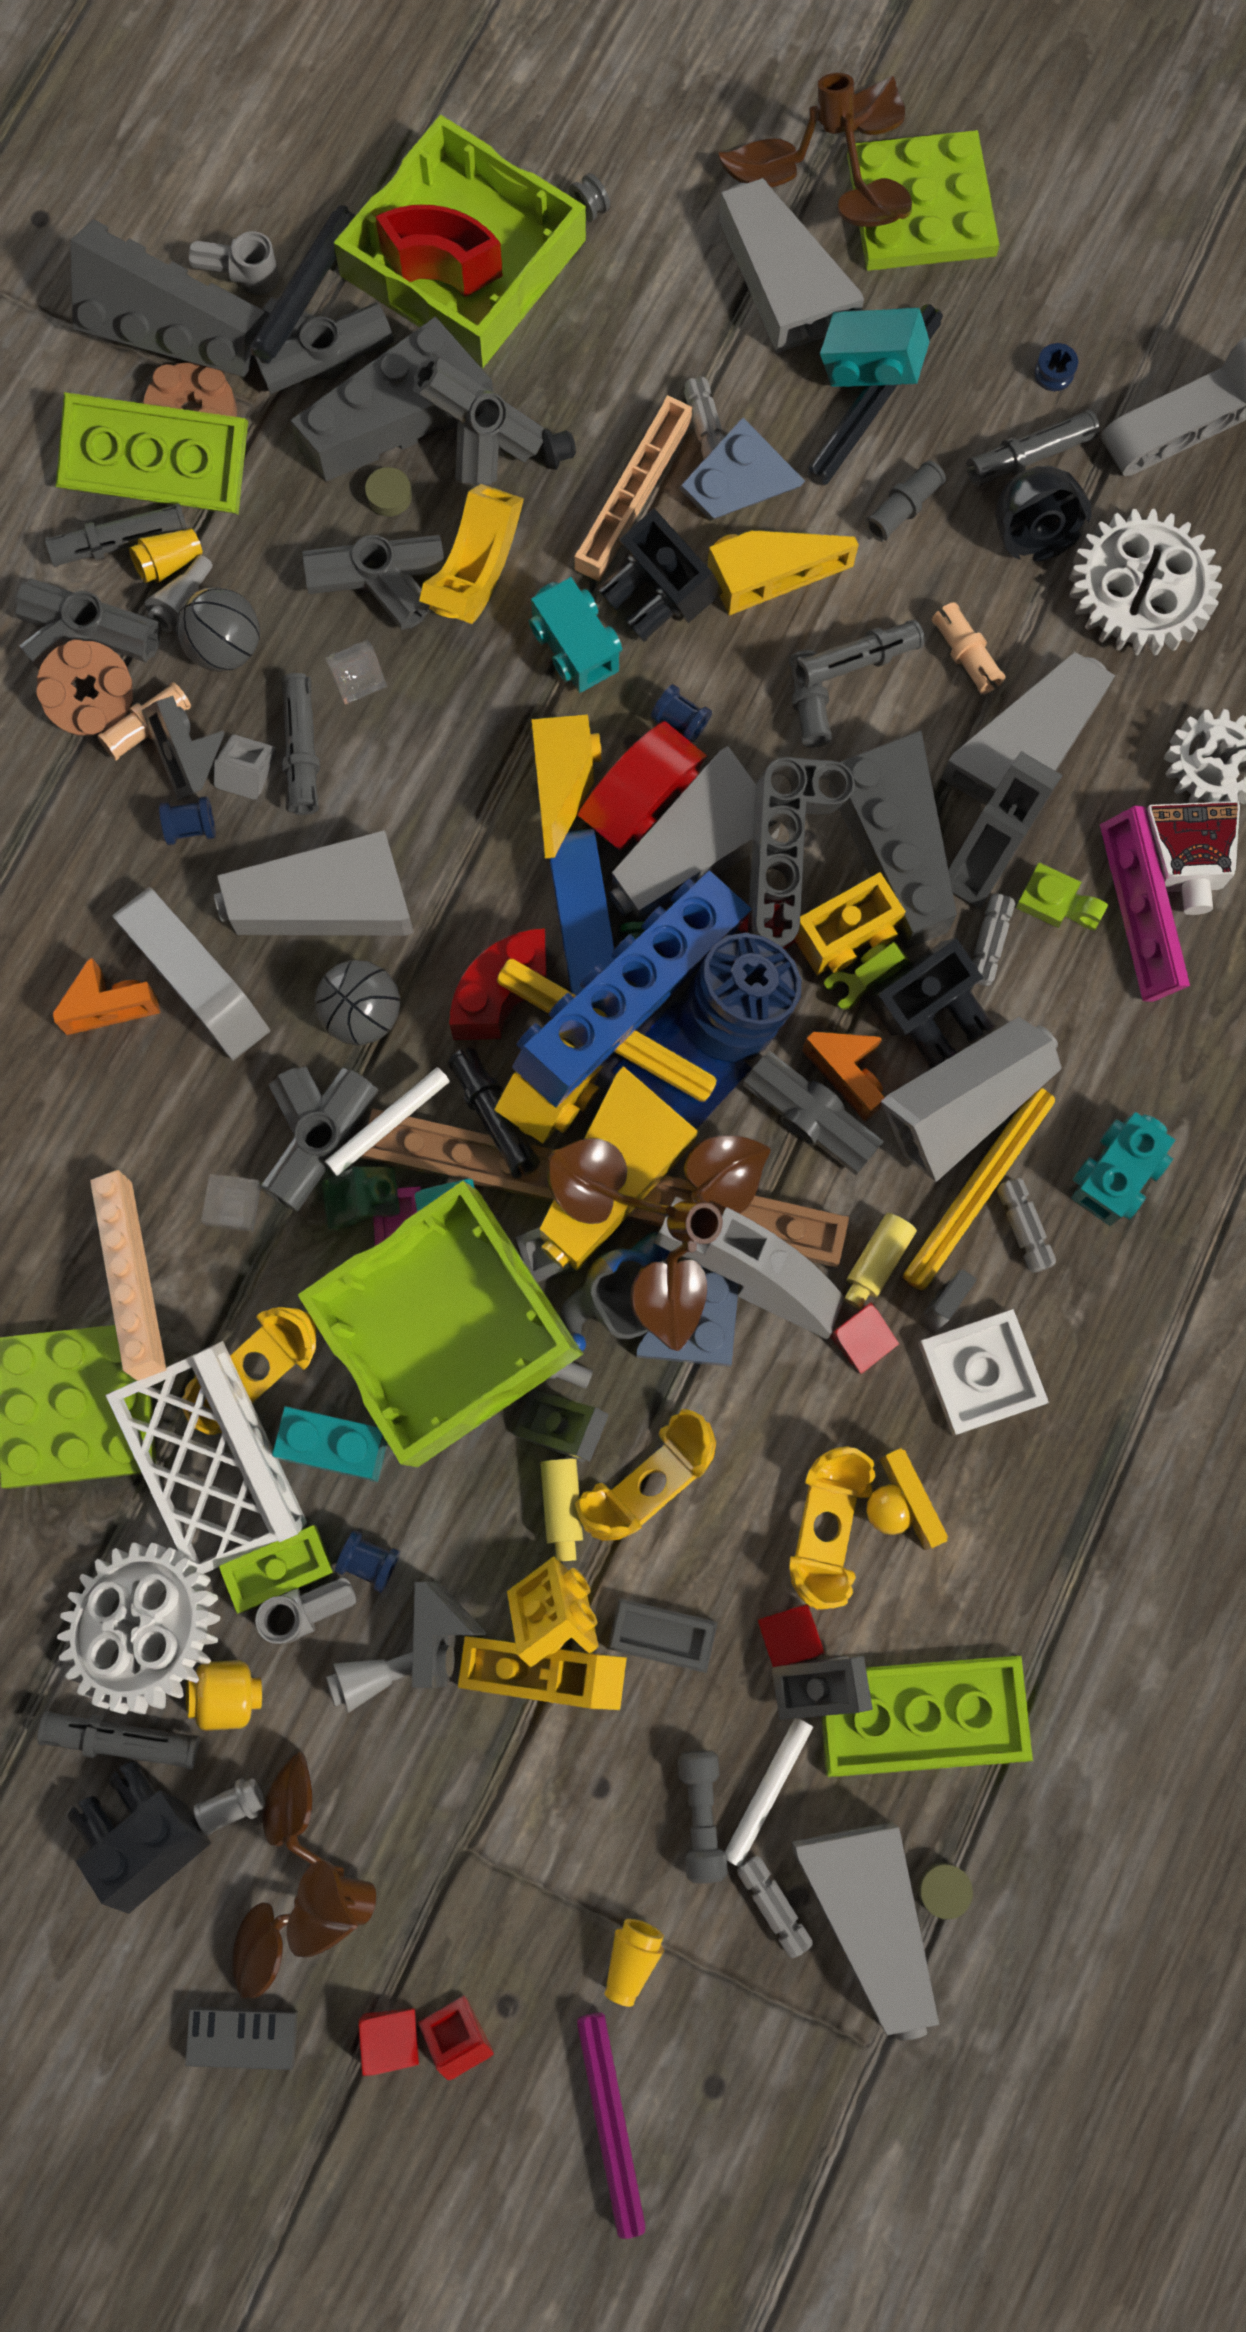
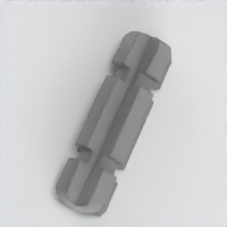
M699 376L695 379L690 378L685 382L684 394L687 404L692 407L691 418L698 441L702 444L701 451L705 459L725 436L721 435L722 426L714 400L709 395L711 390L708 380L703 376Z
M993 894L988 901L985 911L986 917L982 922L973 954L975 957L973 958V963L984 977L976 984L990 986L995 979L998 968L996 963H998L1010 925L1008 922L1012 917L1015 901L1011 897Z
M1014 1178L1002 1183L997 1188V1193L1002 1205H1007L1009 1208L1006 1215L1020 1249L1025 1248L1027 1252L1023 1256L1029 1270L1035 1273L1052 1267L1056 1263V1258L1051 1246L1044 1243V1239L1047 1236L1033 1202H1028L1026 1199L1029 1192L1024 1180Z
M759 1856L748 1859L737 1869L740 1879L747 1890L752 1889L754 1892L751 1896L774 1934H780L781 1937L778 1940L790 1958L802 1955L813 1945L812 1939L802 1923L797 1924L796 1920L798 1917L776 1881L769 1879L771 1873Z

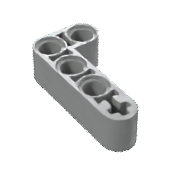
M1246 337L1233 347L1222 368L1122 415L1103 430L1100 439L1124 476L1136 474L1246 420Z
M150 886L112 915L128 938L195 1014L232 1061L270 1032L269 1027L239 986Z

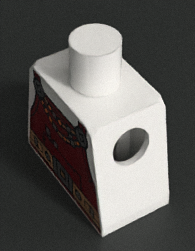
M1239 801L1149 805L1147 813L1167 892L1182 891L1185 914L1199 915L1212 911L1211 890L1224 888L1234 876L1236 870L1240 813Z

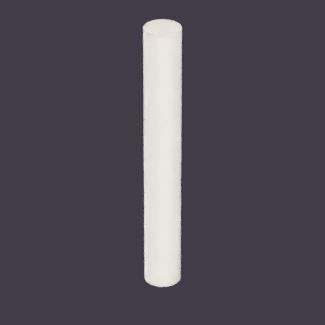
M436 1067L324 1161L326 1165L338 1176L450 1082L447 1076Z
M799 1718L793 1720L725 1850L726 1859L738 1867L742 1865L813 1729L812 1725Z

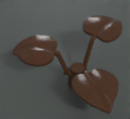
M830 73L821 77L818 81V106L809 108L810 118L797 151L790 142L771 138L746 144L731 152H719V161L723 168L738 182L750 183L763 178L770 187L779 186L796 177L797 167L795 163H800L804 160L817 121H819L826 132L832 134L845 132L856 190L848 191L839 198L838 212L843 220L855 226L875 227L893 223L898 219H905L912 212L911 196L900 183L887 178L877 179L868 185L864 183L861 177L853 132L858 130L866 135H878L892 131L903 123L905 119V105L899 95L894 76L855 95L854 79L850 75Z
M714 1136L699 1142L689 1153L684 1165L687 1180L696 1188L691 1194L693 1201H681L673 1207L619 1193L618 1191L623 1187L627 1179V1165L620 1150L610 1142L602 1139H581L552 1151L548 1159L547 1177L550 1191L558 1206L565 1214L578 1222L599 1224L606 1221L611 1214L614 1201L667 1217V1227L670 1234L676 1240L681 1241L682 1245L668 1254L667 1264L651 1262L639 1271L632 1284L630 1300L634 1315L640 1324L669 1349L679 1351L690 1339L701 1318L707 1297V1280L699 1263L688 1259L677 1260L687 1252H695L697 1244H708L717 1239L722 1230V1214L726 1207L740 1214L750 1205L758 1190L762 1170L771 1149L763 1143L741 1136Z
M298 1752L286 1763L268 1791L265 1799V1808H263V1829L270 1845L281 1846L286 1842L288 1850L312 1865L305 1871L300 1880L298 1895L294 1899L295 1907L291 1914L279 1915L274 1919L272 1905L261 1902L247 1913L240 1924L233 1949V1974L240 1998L246 1999L247 1997L256 1998L261 1996L274 1982L280 1969L283 1953V1941L279 1931L287 1925V1941L291 1952L298 1957H312L336 1945L353 1932L358 1925L366 1924L370 1920L376 1905V1889L372 1882L344 1877L343 1867L334 1866L330 1862L325 1861L303 1847L298 1841L297 1836L307 1829L312 1812L311 1780L305 1755L301 1752Z

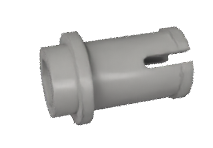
M241 1778L235 1781L234 1788L204 1802L195 1804L194 1813L202 1832L208 1836L214 1831L245 1816L250 1819L257 1817L258 1811L265 1808V1799L255 1779L252 1778L245 1781Z

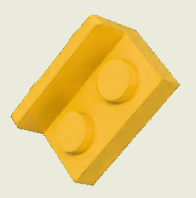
M554 1556L507 1591L517 1655L530 1667L547 1655L556 1653L570 1638H573L589 1654L599 1648L594 1628L598 1622L590 1608L587 1596L590 1593V1587L577 1569L571 1568L568 1570Z

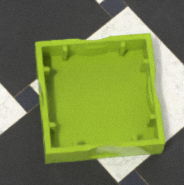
M440 114L404 157L391 181L369 199L334 241L339 273L342 278L419 328L436 317L481 368H484L586 241V206L536 174L509 163L492 146ZM420 204L444 206L465 213L486 226L501 244L503 277L466 297L454 286L439 280L419 279L409 282L395 273L381 252L375 216L395 208Z
M461 1181L406 1219L386 1240L367 1251L354 1255L298 1294L333 1354L342 1361L354 1377L365 1407L401 1465L421 1466L583 1355L581 1349L479 1191L465 1181Z

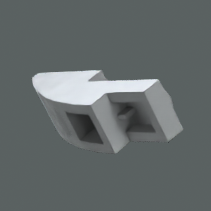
M675 1197L671 1206L673 1207L675 1204L685 1200ZM726 1207L722 1214V1230L717 1239L708 1244H697L695 1252H687L682 1255V1257L696 1261L702 1267L742 1285L738 1297L825 1339L830 1337L845 1297L811 1261L774 1233L749 1218ZM665 1217L654 1243L669 1251H673L682 1245V1242L672 1237L667 1227V1217Z

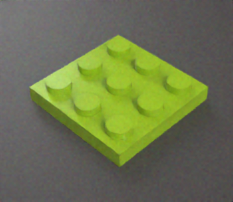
M978 130L856 143L861 177L864 183L868 185L877 179H891L904 186L912 200V212L905 219H898L893 223L875 227L859 226L867 271L997 256L1000 245ZM847 152V160L850 171L852 189L856 190L853 180L849 153Z
M115 1325L0 1337L1 1488L13 1489L142 1474L106 1397L107 1394L137 1381L123 1371ZM137 1392L124 1398L131 1416L150 1424L153 1416L152 1397ZM138 1430L144 1441L146 1432ZM154 1436L148 1452L153 1463L157 1464Z

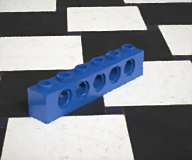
M710 870L696 883L690 878L685 881L672 896L671 901L674 904L667 911L659 906L641 926L644 932L637 939L630 934L616 947L611 954L614 961L606 968L600 963L596 965L580 983L583 990L575 998L569 993L564 995L549 1012L548 1015L552 1019L543 1028L535 1023L517 1042L516 1046L521 1051L512 1068L555 1108L700 968L714 944L726 936L736 933L752 910ZM686 923L691 924L694 928H691ZM656 951L663 953L667 958L660 956ZM624 979L634 982L637 987L629 985ZM593 1008L600 1009L607 1017L598 1015ZM560 1038L569 1039L577 1048L565 1045Z

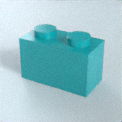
M920 308L833 312L820 356L832 387L917 384L930 341Z
M285 1406L272 1457L289 1463L378 1482L387 1441L378 1427Z

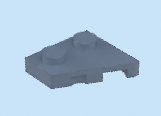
M742 418L682 483L679 489L712 521L739 509L795 490L805 481Z
M702 1267L707 1280V1297L701 1318L690 1339L681 1350L675 1351L669 1349L648 1331L637 1347L636 1357L731 1367L739 1284Z

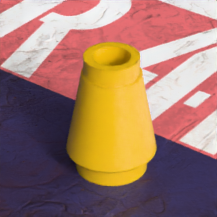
M192 528L139 538L138 544L129 548L134 567L144 583L152 580L159 583L198 555L203 554L200 541Z
M626 1919L622 1929L615 1931L607 1986L604 1995L609 2000L622 2006L631 2007L634 2005L636 1997L639 1996L664 1953V1948L661 1945L664 1934L659 1929L640 1920Z

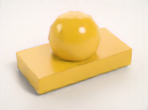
M900 1448L880 1458L879 1460L891 1484L876 1489L867 1501L866 1512L873 1527L883 1534L896 1535L905 1532L912 1525L924 1550L932 1549L948 1541V1535L905 1450Z

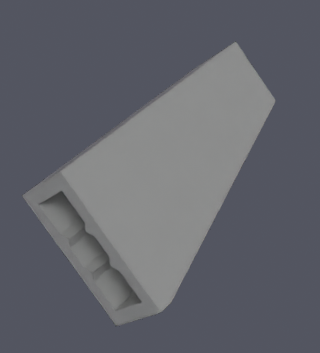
M763 178L750 183H739L729 190L721 192L719 222L776 353L826 337L833 312L862 311L864 298L861 291Z
M1074 652L954 752L948 761L941 779L987 806L1010 765L1021 751L1057 771L1104 697L1115 675L1107 671L1105 666L1098 660L1083 657Z
M729 746L718 752L612 872L613 890L609 894L614 905L624 917L630 914L635 922H645L659 906L665 909L672 905V896L689 878L696 883L709 870L717 876L752 854L756 784ZM770 822L768 825L769 834L773 839L778 838L781 825L779 822Z
M385 830L217 876L221 892L214 894V900L222 922L229 920L237 935L405 936L414 933Z
M1017 1017L887 1095L881 1103L903 1156L937 1182L1062 1069L1056 1051L1058 1043L1055 1037L1045 1027L1038 1025L1035 1028L1021 1017Z
M893 1822L792 1841L793 1853L886 2035L895 2034L896 2040L902 2041L913 2040L927 2035L926 2027L939 2025L899 1827Z

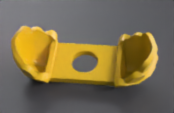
M285 1307L271 1308L259 1313L256 1318L262 1327L230 1355L252 1403L295 1364L302 1370H305L310 1364L316 1349L317 1329L309 1313L297 1308ZM258 1352L267 1358L270 1369L264 1379H252L245 1373L243 1361L248 1353ZM196 1375L187 1384L185 1395L182 1397V1399L193 1403L196 1402L201 1389ZM205 1398L203 1407L211 1409L207 1398ZM183 1409L184 1415L189 1422L192 1412ZM199 1415L195 1426L197 1430L207 1435L222 1433L217 1421Z
M681 1409L679 1414L671 1417L669 1425L661 1428L659 1431V1437L664 1445L611 1490L605 1484L598 1483L592 1491L584 1492L581 1498L576 1500L575 1507L585 1531L591 1533L592 1537L602 1541L620 1540L640 1530L648 1519L693 1480L699 1479L713 1460L716 1448V1439L711 1425L705 1421L702 1415L688 1409ZM652 1473L664 1474L666 1476V1485L659 1494L645 1496L641 1493L640 1486L646 1476Z
M849 1446L837 1447L827 1451L817 1458L811 1466L805 1481L809 1487L795 1556H790L791 1583L800 1599L817 1610L845 1606L853 1593L851 1585L856 1579L855 1573L852 1570L844 1568L856 1500L857 1498H868L871 1496V1483L875 1478V1471L873 1470L874 1462L871 1458L860 1450ZM823 1512H830L838 1521V1532L828 1542L818 1539L814 1532V1521Z

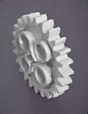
M1133 509L1127 522H1125L1121 515L1116 513L1109 526L1102 521L1098 523L1094 535L1087 534L1081 545L1082 549H1078L1073 560L1075 566H1073L1069 575V580L1075 582L1070 592V597L1082 599L1075 613H1089L1091 615L1085 628L1088 630L1099 625L1103 629L1099 638L1101 642L1107 640L1111 635L1117 637L1116 650L1118 651L1123 648L1126 642H1131L1135 655H1139L1144 644H1149L1153 655H1158L1164 642L1172 651L1177 649L1182 639L1191 642L1198 631L1197 629L1203 630L1208 623L1209 615H1212L1219 603L1215 598L1222 589V584L1215 581L1221 571V566L1208 565L1216 553L1215 550L1201 551L1199 548L1205 539L1204 534L1191 539L1187 535L1191 523L1187 522L1179 529L1174 527V514L1172 513L1166 518L1164 523L1158 521L1156 509L1151 510L1146 520H1142L1137 509ZM1159 549L1161 555L1148 582L1147 591L1141 600L1137 615H1131L1129 610L1143 580V573L1150 562L1153 550ZM1124 551H1131L1139 558H1132L1126 555ZM1167 567L1179 570L1181 575L1172 573ZM1108 589L1117 590L1124 597H1115ZM1155 605L1163 608L1167 614L1156 612L1152 606Z
M132 1543L129 1554L117 1548L112 1550V1565L97 1559L95 1561V1568L98 1575L95 1578L81 1574L79 1578L85 1590L82 1594L76 1592H69L68 1594L69 1599L76 1604L75 1610L63 1612L60 1615V1618L71 1622L70 1630L57 1635V1639L70 1643V1648L64 1651L59 1656V1659L75 1664L66 1674V1678L80 1683L77 1690L79 1695L93 1698V1705L105 1709L110 1707V1711L126 1714L129 1710L138 1714H146L148 1704L159 1709L165 1708V1693L182 1698L184 1695L180 1682L183 1679L195 1683L199 1681L193 1666L196 1662L202 1664L210 1663L211 1659L202 1652L204 1644L218 1642L217 1637L207 1633V1626L220 1621V1616L207 1611V1608L214 1604L218 1597L211 1592L203 1591L211 1579L197 1572L199 1567L197 1562L186 1557L184 1558L183 1553L170 1547L166 1550L161 1545L151 1543L147 1549L142 1545ZM166 1590V1599L158 1608L159 1597ZM120 1598L119 1606L112 1614L113 1605ZM166 1640L165 1652L160 1659H158V1649L160 1648L161 1644ZM119 1649L118 1658L111 1666L112 1656Z

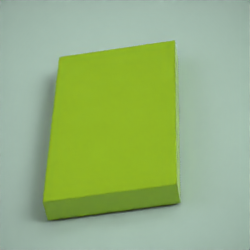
M64 392L56 487L64 490L168 505L180 503L181 507L239 515L248 420L240 417Z
M1019 1655L866 1667L873 1710L821 1716L827 1777L1033 1761L1022 1657Z

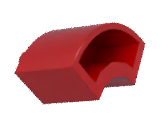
M420 204L395 208L375 216L381 252L395 273L409 282L419 279L439 280L454 286L466 297L503 277L501 244L486 226L465 213L444 206Z
M664 721L641 737L614 764L593 790L577 815L619 850L636 841L639 842L657 822L656 818L674 799L680 796L700 774L698 770L707 758V755Z
M545 928L532 929L508 936L487 948L471 963L461 977L452 999L449 1026L453 1040L501 1039L505 1019L513 1007L524 999L499 985L497 982L498 975L509 959H514L547 978Z

